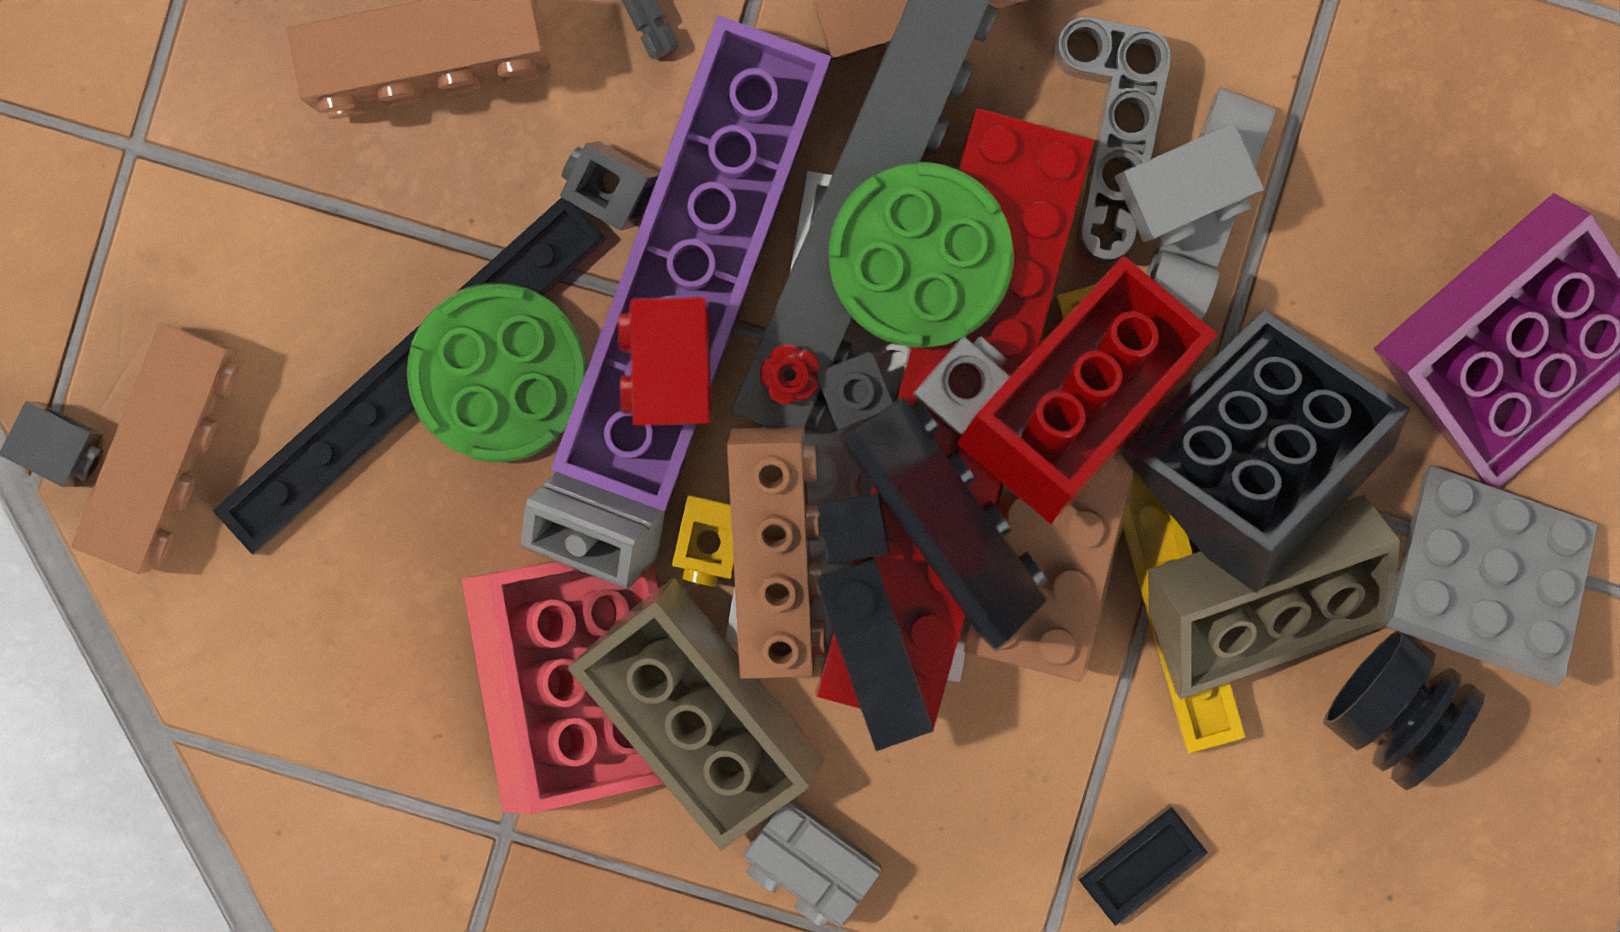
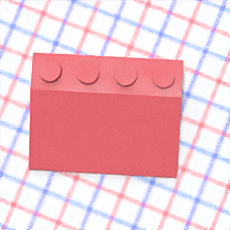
M557 561L461 578L503 813L534 814L664 784L568 670L569 665L626 613L659 589L654 563L645 572L642 571L641 576L629 589Z

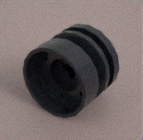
M1395 631L1366 657L1346 681L1325 714L1323 724L1357 751L1381 736L1382 738L1373 755L1372 764L1383 772L1393 767L1391 779L1401 788L1409 790L1420 784L1445 763L1461 745L1484 704L1485 694L1470 683L1459 687L1462 675L1452 668L1446 669L1427 682L1426 679L1435 663L1436 654L1414 636Z

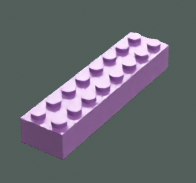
M717 15L550 470L662 511L668 510L698 425L635 426L633 425V414L621 412L620 377L632 376L631 353H623L619 348V314L630 313V299L705 297L709 303L712 390L831 67V56Z

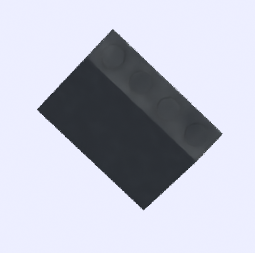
M1263 310L1122 446L1120 454L1205 557L1257 594L1390 456L1395 449L1410 407Z
M902 396L841 439V442L979 636L996 651L1005 645L1047 601L1039 587L1048 582V580L1027 551L1017 557L1003 537L1010 533L1012 529L992 501L981 507L968 489V486L975 482L976 479L959 454L954 450L945 456L931 437L940 431V428L920 400L909 406Z

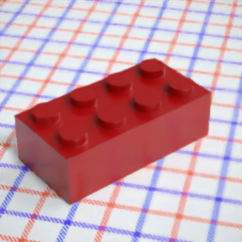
M1123 255L974 415L957 445L1052 525L1195 366L1218 334Z

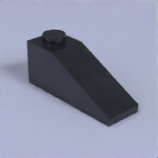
M871 557L815 577L875 751L877 752L934 732L875 559Z

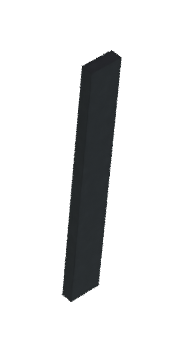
M561 197L458 291L484 283H509L526 287L544 296L607 238L579 207ZM419 326L213 510L252 555L257 554L415 412L408 388L407 362L411 343Z

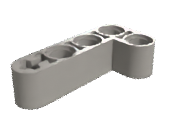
M1079 17L1070 21L1062 29L1054 45V58L1058 67L1065 74L1075 78L1107 84L1077 229V243L1081 252L1088 259L1097 263H1109L1123 256L1132 247L1137 227L1129 209L1126 212L1119 208L1114 212L1111 229L1114 233L1120 234V241H1114L1104 250L1100 248V238L1091 235V228H1098L1105 221L1108 206L1096 207V199L1109 205L1126 204L1121 192L1113 191L1105 185L1102 178V170L1104 165L1110 161L1123 162L1131 169L1151 160L1171 62V50L1167 40L1160 33L1151 29L1092 17ZM1077 33H1085L1091 36L1098 46L1097 58L1090 62L1075 60L1067 49L1068 38ZM1134 45L1148 47L1156 58L1154 71L1148 74L1134 72L1126 61L1127 49ZM1132 103L1142 110L1144 126L1141 131L1127 133L1117 126L1114 120V111L1117 105Z
M1219 87L1198 138L1235 122L1256 168L1273 123L1276 108ZM1212 212L1193 221L1197 233L1165 247L1160 239L1147 271V275L1200 320H1203L1217 288L1221 273L1217 268L1237 215L1219 222L1215 212Z

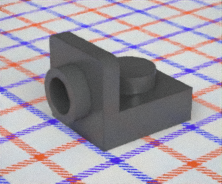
M871 352L862 353L822 369L817 373V379L827 402L826 405L838 430L874 416L893 403L876 359Z

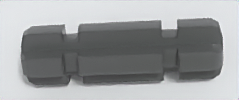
M622 0L637 32L642 31L643 33L641 41L650 58L653 60L662 58L678 48V41L670 25L663 22V19L666 17L658 0Z

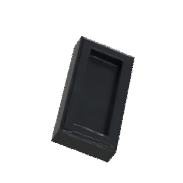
M1168 804L1078 875L1077 878L1114 926H1116L1208 854V852L1173 807Z

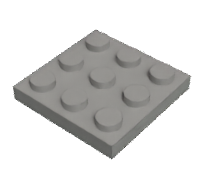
M1430 465L1422 475L1386 627L1557 687L1566 678L1598 524Z

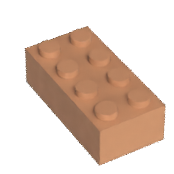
M419 0L286 27L300 99L317 112L328 113L329 119H342L364 113L362 104L375 101H386L388 108L412 105L422 101L421 92L435 89H444L446 96L475 92L481 89L479 80L494 77H503L504 84L526 82L539 77V68L551 66L538 0Z
M1122 447L1052 525L1004 485L998 510L1012 531L1003 538L1017 557L1027 551L1041 569L1048 582L1039 588L1047 598V601L1005 645L996 651L982 640L970 623L963 652L1077 682L1082 681L1088 670L1136 477V472L1120 454Z

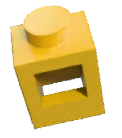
M693 495L687 496L672 566L684 568L683 580L717 587L719 577L731 579L734 571L730 504ZM711 530L718 534L721 543L716 552L705 553L699 548L698 537L702 532Z

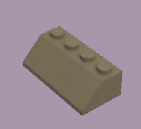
M1365 494L1345 501L1257 594L1207 559L1201 551L1148 569L1149 614L1175 692L1180 699L1386 626L1398 575L1400 540Z
M674 577L626 613L568 667V670L720 851L810 788L825 760L758 678L740 679L739 655Z

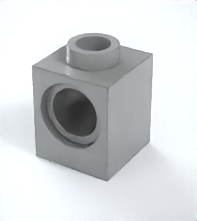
M962 337L912 395L957 434H963L974 415L1009 379L1010 376L1001 369L1007 362V359L982 337H979L973 344L965 337ZM962 363L974 366L982 378L980 391L975 397L968 400L956 397L948 385V377L951 370L956 365Z

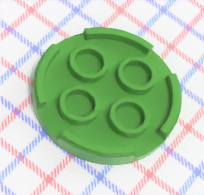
M920 162L893 167L875 176L873 175L863 182L849 196L840 209L834 222L829 242V267L832 282L847 312L859 325L874 336L886 342L910 348H930L946 345L969 335L979 328L992 315L1003 299L1013 268L1014 253L1010 229L995 198L984 186L969 175L955 168L936 163Z
M484 283L470 286L453 293L437 304L428 313L416 331L407 362L409 394L415 411L423 425L447 447L471 459L485 462H509L523 459L542 451L555 442L557 437L566 429L587 372L586 357L581 340L563 311L536 291L509 283Z

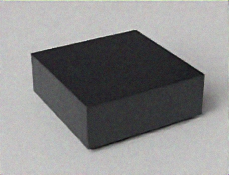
M879 493L817 504L828 565L890 554Z

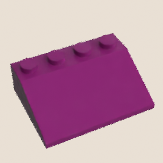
M1555 193L1550 195L1373 348L1403 391L1483 484L1499 489L1620 384V257L1591 213Z

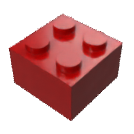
M705 297L630 299V313H620L618 319L619 348L623 353H631L632 376L620 377L621 412L633 414V425L712 424L709 303Z

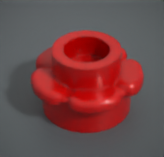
M783 344L771 351L769 360L766 359L762 362L759 376L761 384L769 389L768 393L771 399L780 404L790 405L794 403V400H808L816 392L819 385L816 374L820 368L816 357L810 351H800L793 344ZM787 369L795 370V379L791 381L785 379L784 372Z

